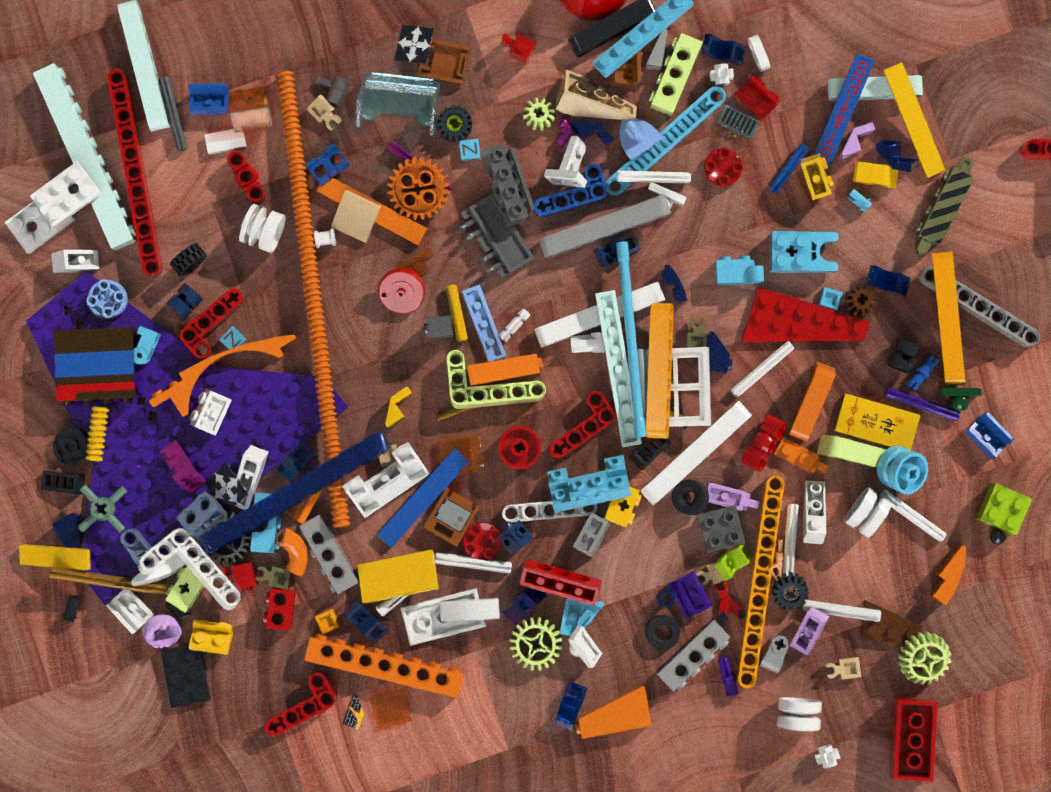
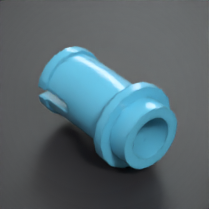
M853 189L847 199L860 208L859 211L865 212L872 204L869 201L870 199L867 200L856 189Z

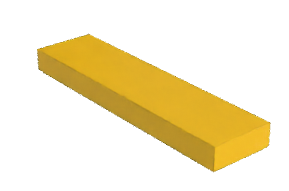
M28 544L19 545L20 565L53 566L78 570L91 569L90 549Z

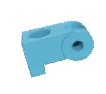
M140 326L137 333L142 336L137 348L134 349V362L144 365L151 360L161 334Z

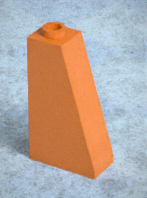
M537 354L469 365L467 369L470 385L474 387L540 374V369H543L541 357L537 358Z
M639 685L579 716V722L575 723L577 734H581L582 739L652 726L645 686Z

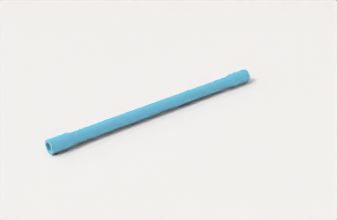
M628 242L616 243L626 331L634 415V436L638 438L646 437V427L641 396L629 270Z

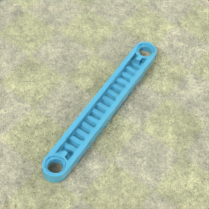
M718 86L711 87L660 132V135L663 137L661 141L634 160H629L618 171H648L723 104L726 97L725 91ZM712 92L720 93L721 100L718 102L712 101L710 94ZM616 172L606 182L607 193L613 197L619 196L635 182H619L621 189L617 192L612 191L610 183L617 181Z

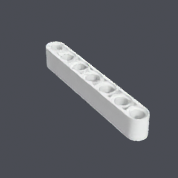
M659 282L632 291L634 313L650 307L652 303H661L666 300ZM621 295L616 297L620 318L624 317ZM597 305L534 329L540 347L549 346L570 336H575L601 326Z
M740 401L736 402L643 487L640 492L652 505H655L747 421L752 414Z

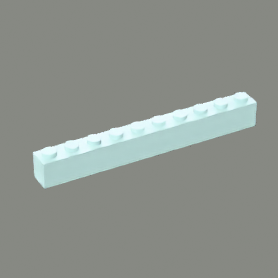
M53 63L33 72L73 164L78 161L102 193L92 200L91 204L111 249L116 251L136 242L134 237L136 236L135 229L127 221L129 215L124 207L121 208L119 203L121 197L117 190H113L111 185L113 183L112 177L103 168L105 165L104 159L101 155L97 154L95 149L98 146L94 138H90L87 132L90 128L86 120H82L80 116L82 110L79 104L73 101L72 96H74V92L71 86L66 85L64 81L66 78L64 70Z

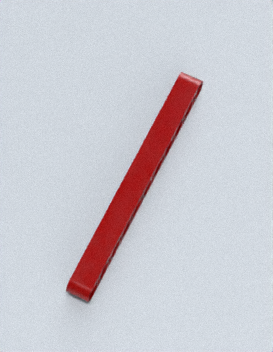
M113 69L108 73L107 80L141 267L147 276L157 278L162 274L163 266L129 80L121 70ZM121 75V82L114 83L115 77ZM125 94V100L118 102V96ZM124 113H129V118L126 121H121V116ZM132 132V138L125 140V134ZM135 150V157L128 159V153ZM139 169V175L136 178H132V171ZM142 188V195L135 197V190ZM141 207H146V213L143 216H139L138 210ZM144 226H149V233L146 235H142V228ZM147 245L153 246V251L150 254L145 253ZM153 263L156 264V271L149 273L148 267Z

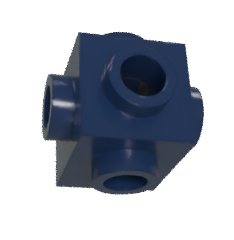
M520 520L514 524L509 522L502 528L504 532L498 536L511 555L534 539Z

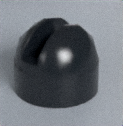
M994 528L990 534L991 542L996 545L1002 544L1007 538L1006 534Z

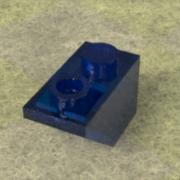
M301 441L288 454L277 470L291 483L318 454L306 442Z
M527 587L502 612L516 626L531 613L547 594L544 591Z

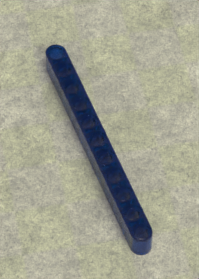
M380 430L203 534L198 540L207 556H210L387 452L392 446L384 432Z

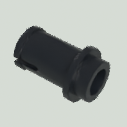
M69 596L65 613H62L63 620L74 622L77 619L76 614L81 599Z

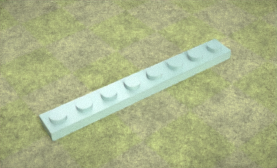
M615 290L595 293L621 446L642 444L641 438H635L630 374Z

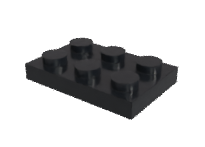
M189 644L160 650L171 708L210 701L211 697L202 651L189 650Z

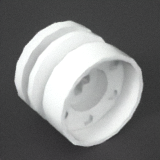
M252 204L243 219L239 241L244 244L248 241V244L253 246L259 239V249L272 254L282 235L286 216L272 211L266 218L267 209L262 207L259 211V205Z

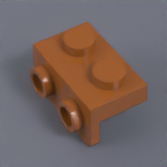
M641 50L612 73L613 85L633 86L641 82L643 76Z

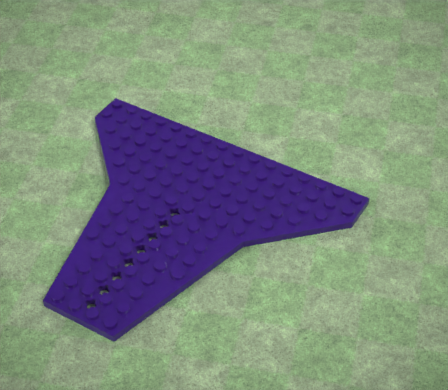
M85 272L28 318L26 322L55 385V330H75L78 327V322H85V329L134 327L137 332L139 327L142 326L161 334L151 360L144 365L134 362L135 394L142 398H147L145 406L142 404L138 405V398H134L133 402L121 403V399H114V403L102 404V400H94V404H82V401H75V405H65L74 426L85 431L89 437L88 432L91 431L89 425H91L90 419H92L90 415L93 413L91 407L97 406L109 409V412L106 414L108 415V418H106L107 424H105L107 430H104L106 436L103 438L105 439V442H103L104 449H102L104 454L101 455L103 461H91L93 469L90 490L98 498H109L123 486L127 493L114 504V516L125 527L124 531L132 528L139 530L153 548L174 530L184 529L176 518L183 509L195 501L198 495L206 491L213 496L205 484L190 494L176 483L172 477L174 475L159 451L176 440L196 471L207 481L225 464L230 467L237 477L243 455L249 446L252 445L269 452L260 477L261 479L321 430L322 424L319 417L321 412L318 411L320 405L317 404L319 399H317L318 393H316L318 388L315 387L317 381L314 380L316 376L216 367L210 364L199 376L192 389L188 415L182 417L171 398L153 408L149 402L153 399L151 397L152 394L160 389L162 392L169 389L168 384L177 379L179 382L183 379L179 373L201 361L180 340L129 302H127L124 312L116 318L103 319L96 316L90 310L86 301L91 287L99 282V280L90 273ZM66 307H73L72 316L65 315ZM138 333L137 336H133L134 349L137 348L142 336ZM205 389L231 399V403L216 436L190 424V416L193 410L197 409L199 404L198 398ZM334 390L332 394H334L333 400H335V403L333 405L336 407L334 410L337 413L336 418L348 406ZM152 411L159 413L157 421L154 419L150 420L149 417ZM89 500L88 516H87V518L91 515V510H90V508H91L92 502H91L90 500ZM106 504L98 506V511L103 515L106 514ZM96 520L86 529L84 549H90L91 569L82 571L133 579L140 573L138 565L133 561L121 542V535L124 531L119 533L108 520ZM131 532L127 534V540L130 543H134L136 540L135 535ZM181 536L174 537L175 542H184ZM166 548L158 549L160 554L163 553L165 556L169 554ZM145 560L143 565L147 567L152 562ZM88 584L105 606L123 590Z

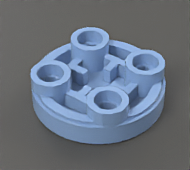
M103 279L91 287L86 302L96 316L103 319H113L124 312L128 297L122 285L113 280Z

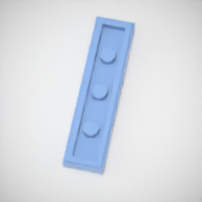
M480 284L463 290V297L487 361L491 362L506 358L507 356Z

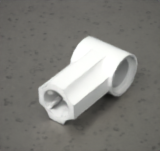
M602 332L591 333V335L570 336L572 353L605 352Z

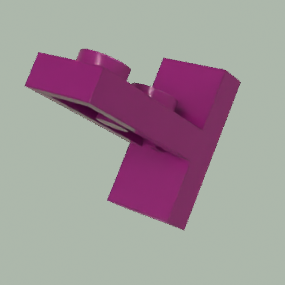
M176 440L159 451L174 475L172 477L175 482L190 494L206 483L204 477L196 471Z

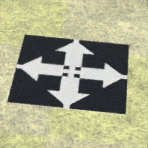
M402 25L394 60L426 64L434 28Z
M227 464L205 483L226 512L249 494Z

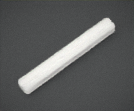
M617 171L616 179L619 182L690 183L691 174L688 172Z
M789 341L784 343L731 389L732 394L735 397L743 394L793 351V345Z
M883 490L880 493L879 498L884 497L892 502L891 507L937 541L942 542L947 534L887 490Z
M788 504L782 577L783 573L789 576V572H794L799 509L797 504Z
M437 552L435 555L436 564L511 573V562L491 559L480 560L469 556Z
M805 600L806 604L803 605V611L807 612L814 607L827 615L879 622L881 619L880 610Z

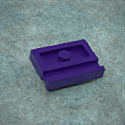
M694 571L668 584L686 619L712 607Z

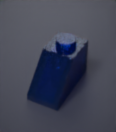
M712 331L708 332L706 347H709L710 372L727 374L728 370L731 371L733 359H730V353L717 335Z
M78 512L71 513L52 523L63 546L66 548H81L86 530L83 532L78 527L85 520Z

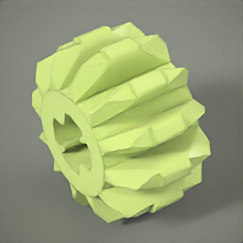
M536 97L534 98L535 104L528 101L527 104L530 108H523V111L527 113L523 115V119H529L526 122L527 126L533 123V130H536L538 125L540 130L543 131V124L549 128L551 126L549 121L555 120V117L552 116L555 113V109H549L552 106L551 102L545 105V98H542L541 103H538V98ZM538 110L542 111L543 117L540 115V118H537L535 112L538 113Z

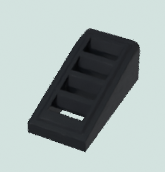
M647 438L629 456V459L640 470H644L670 444L671 441L668 438H658L663 443L662 446L653 438ZM650 442L657 449V451H655L648 443ZM645 448L652 456L649 457L642 449Z
M43 470L41 490L82 494L80 489L84 486L85 474ZM51 475L53 476L52 487H50ZM59 476H61L60 487H58ZM67 477H69L68 488H66Z

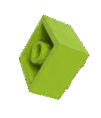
M991 483L975 519L1008 534L1017 535L1032 499L997 483Z

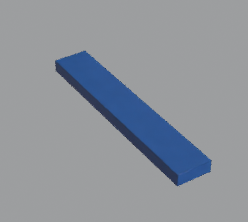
M455 448L377 536L392 548L470 461Z

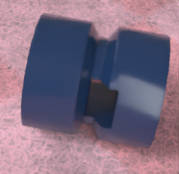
M183 283L177 290L178 295H173L167 301V304L186 320L193 312L192 307H197L203 301V298L190 286Z

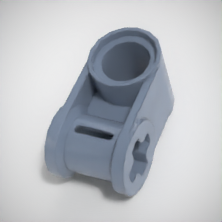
M135 528L128 529L121 535L122 544L129 552L133 561L138 565L143 556H140V554L143 552L147 553L152 549V546L145 540L140 531ZM129 532L133 533L136 537L134 543H130L127 540Z

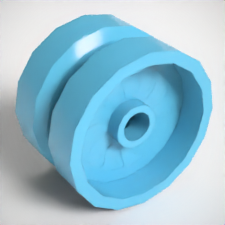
M895 445L888 448L880 457L877 465L879 481L885 486L903 494H912L918 491L923 486L928 474V463L925 457L903 446Z

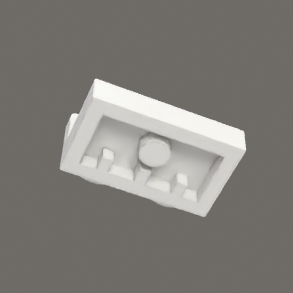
M205 389L198 398L199 404L197 409L193 410L190 416V424L216 436L231 403V399Z

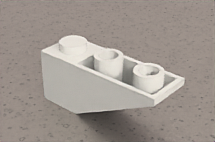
M805 480L803 543L823 544L826 536L825 482Z

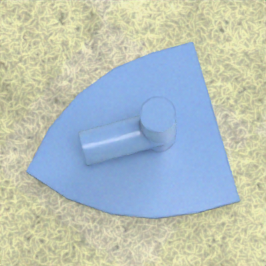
M636 118L635 121L622 120L621 145L631 161L663 139L660 133L644 120Z

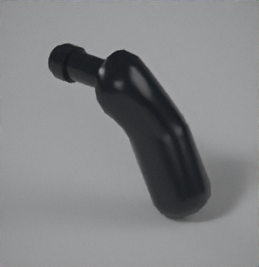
M169 602L165 605L179 620L191 616V612L181 614L179 608Z

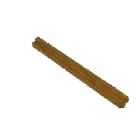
M53 566L49 570V577L54 579L166 595L168 588L167 584L156 582L133 586L131 584L132 579Z

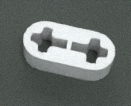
M755 35L748 38V44L759 71L763 72L770 69V63L759 36Z

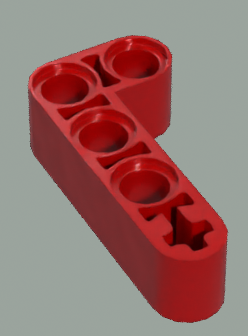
M235 288L228 290L180 331L181 341L198 360L203 361L211 356V348L203 338L243 304L242 293ZM238 295V302L231 301L230 296L236 297ZM223 301H226L227 304L229 303L230 309L227 308ZM223 307L225 311L221 316H217L214 314L215 308ZM206 319L210 324L207 328L199 327V322ZM187 332L195 334L194 339L191 341H186L184 335ZM204 346L207 348L208 351L204 356L197 354L199 347Z
M593 391L586 399V403L593 415L551 444L550 454L554 458L564 457L615 420L614 410L600 392ZM592 395L600 397L601 402L599 405L594 406L590 403ZM603 411L611 413L612 418L610 421L605 422L601 419ZM593 422L596 429L593 433L585 430L586 423ZM577 433L580 441L577 444H572L569 441L570 434ZM565 438L566 443L571 449L568 450L566 446L562 449L563 454H554V445L561 446L564 444L561 440Z
M318 671L309 677L308 684L313 696L271 717L265 723V731L268 735H279L334 705L337 696L325 673ZM315 676H320L323 679L322 686L314 684L313 678ZM323 694L331 695L332 702L329 704L323 702ZM312 703L315 708L314 712H307L305 704ZM288 712H294L297 715L295 722L289 721L287 717ZM283 720V724L279 725L277 730L270 727L273 723L276 724Z

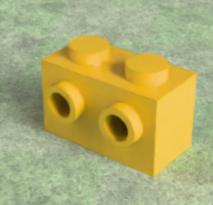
M820 153L801 159V166L812 199L815 200L831 195V187H834L831 175L827 176L825 169H828L825 157L821 158Z

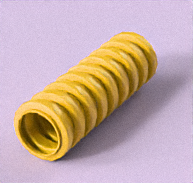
M94 406L91 407V410H93V413L90 415L92 416V419H90L91 425H89L91 431L88 432L90 437L87 439L89 441V444H87L88 450H86L88 455L85 456V459L101 462L103 461L101 455L104 454L102 449H104L103 442H105V439L103 438L106 436L104 430H107L105 424H107L106 418H108V415L106 414L109 412V409Z

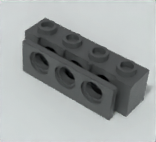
M504 144L486 148L481 154V158L505 227L524 223L535 207L514 147L510 148L507 152Z

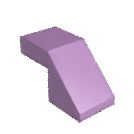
M873 122L856 127L851 131L839 155L840 159L858 154L861 151L858 137L872 133L875 130Z

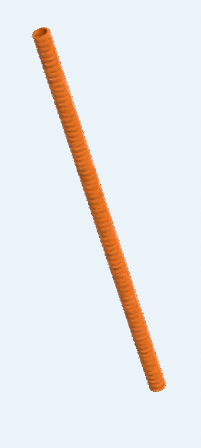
M282 71L276 76L279 78L277 83L280 84L278 86L280 90L279 95L281 96L279 100L282 102L280 107L283 108L281 109V113H283L282 119H284L282 124L285 125L283 130L285 131L284 137H286L285 143H287L285 148L288 149L286 151L288 155L287 160L289 161L287 164L290 167L288 171L291 173L289 175V178H291L290 184H292L290 188L293 190L291 195L294 196L292 198L294 202L293 208H295L293 212L296 214L294 219L297 220L295 222L297 226L296 231L298 232L296 236L299 238L297 243L300 244L298 246V249H300L299 255H301L299 260L302 261L300 267L303 268L301 270V273H303L302 279H304L302 284L305 285L303 291L306 292L304 294V297H306L305 303H307L305 308L308 309L306 315L309 316L307 318V321H309L308 327H310L308 332L311 333L309 339L312 340L310 342V345H312L311 351H313L311 356L314 357L312 363L315 364L313 366V369H315L314 375H316L314 380L317 381L315 387L318 388L316 390V393H318L317 399H319L317 404L320 405L318 411L321 412L319 414L321 418L320 423L322 424L320 428L323 430L321 435L324 436L322 441L324 442L323 448H325L323 452L326 454L324 459L327 460L325 466L328 468L326 469V472H328L327 478H329L327 484H330L328 490L331 492L329 493V496H331L330 503H332L330 508L333 509V512H331V515L334 516L332 518V521H334L333 527L339 528L349 526L350 522H348V519L350 517L347 516L349 510L346 509L348 504H346L347 498L345 494L347 493L342 487L343 482H345V479L342 477L344 476V473H342L344 469L341 467L343 461H340V458H342V455L339 453L341 452V449H339L340 443H338L340 437H337V434H339V431L336 429L338 428L336 424L337 418H335L337 413L334 412L336 407L333 405L335 403V400H333L334 394H332L334 389L331 388L333 385L330 381L332 376H330L331 370H329V367L331 366L328 364L330 358L327 357L329 352H327L328 346H326V343L328 342L325 340L327 334H324L326 328H324L325 322H323V319L325 318L322 316L324 310H321L323 304H321L322 298H320V295L322 294L319 292L321 287L318 286L320 280H318L319 274L317 272L319 270L316 268L318 263L315 262L317 256H315L316 250L314 248L316 246L313 244L315 239L312 238L314 232H312L313 226H311L312 220H310L312 215L309 214L311 209L309 208L310 202H308L309 196H307L309 191L306 190L308 188L306 184L307 179L305 178L307 175L304 172L306 168L303 166L305 164V161H303L304 155H302L304 151L301 149L303 144L300 143L302 137H300L301 131H299L301 127L298 125L300 120L297 119L299 114L296 107L298 103L295 101L297 97L294 95L296 94V90H294L295 84H293L295 80L292 78L294 73Z

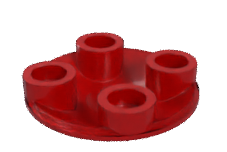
M726 147L712 151L704 163V171L707 178L713 184L722 187L730 186L737 182L743 170L740 157Z
M487 522L472 524L463 536L465 552L473 559H492L501 548L502 542L498 538L500 532L494 525Z

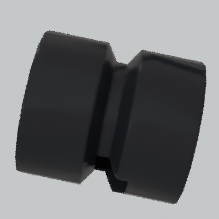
M897 338L892 348L894 353L889 355L886 364L898 371L909 374L914 364L912 359L917 357L920 347L909 341Z

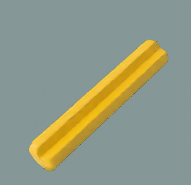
M449 285L445 289L456 341H466L468 337L457 286Z

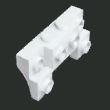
M408 442L392 452L397 460L365 483L358 475L342 486L364 518L429 475V472Z

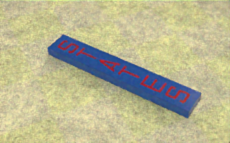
M856 53L814 152V155L820 153L821 158L825 157L828 165L827 170L830 168L875 60Z

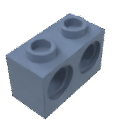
M204 491L196 497L193 503L183 509L176 519L191 536L199 539L226 511L212 495Z

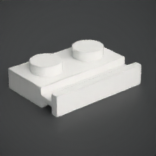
M123 589L106 605L131 634H134L155 615L133 590Z

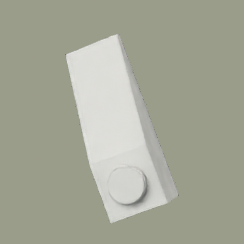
M250 445L244 453L237 478L249 494L235 505L236 507L248 511L263 472L268 451Z

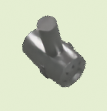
M335 76L333 82L318 77L316 84L330 89L327 101L340 106L347 92L349 81L341 76Z

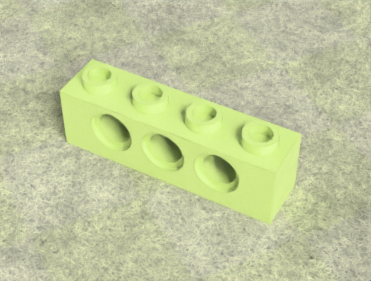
M681 33L679 38L675 37L671 47L674 49L672 56L668 55L664 66L667 68L665 73H660L656 83L659 84L657 91L653 90L649 101L652 104L650 108L672 117L703 43L702 41ZM685 53L687 59L679 60L677 54ZM676 70L680 76L672 78L669 72ZM670 88L673 94L666 96L662 90Z

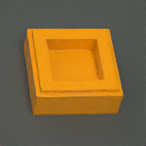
M333 609L315 616L322 635L340 627Z

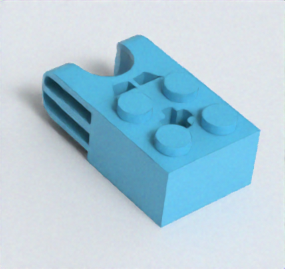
M772 231L769 237V273L837 272L838 264L824 260L820 255V247L824 244L836 242L839 239V234L836 232ZM789 248L794 251L792 257L789 253H786V250Z

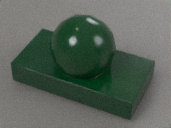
M939 388L938 396H950L951 407L955 411L961 412L969 406L968 397L982 396V389Z

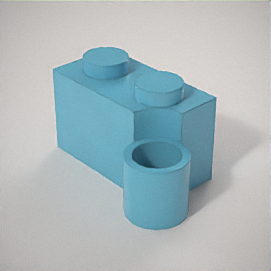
M723 256L715 261V285H745L764 282V266H755V260H750V256H739V259L731 260L730 256Z

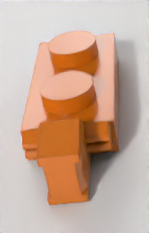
M785 437L781 438L774 452V455L807 472L814 473L815 470L826 473L829 467L820 462L822 457L818 456V454Z

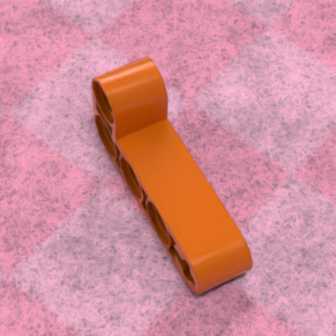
M818 361L815 362L810 374L809 384L792 421L788 435L806 442L808 441L836 375L835 368Z

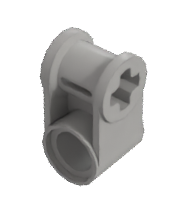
M777 633L770 638L766 650L760 659L759 666L775 673L780 671L789 647V642L784 635ZM781 639L784 645H779L777 648L775 641H780Z

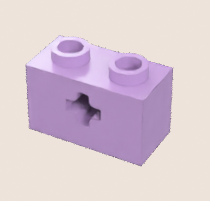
M812 607L805 615L790 646L808 655L816 644L830 616Z

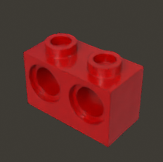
M271 588L270 592H267L266 603L269 606L268 611L264 613L263 623H266V628L288 631L292 629L296 590ZM277 594L285 596L284 604L281 605L276 602ZM275 613L282 615L283 621L281 624L274 622L273 616Z

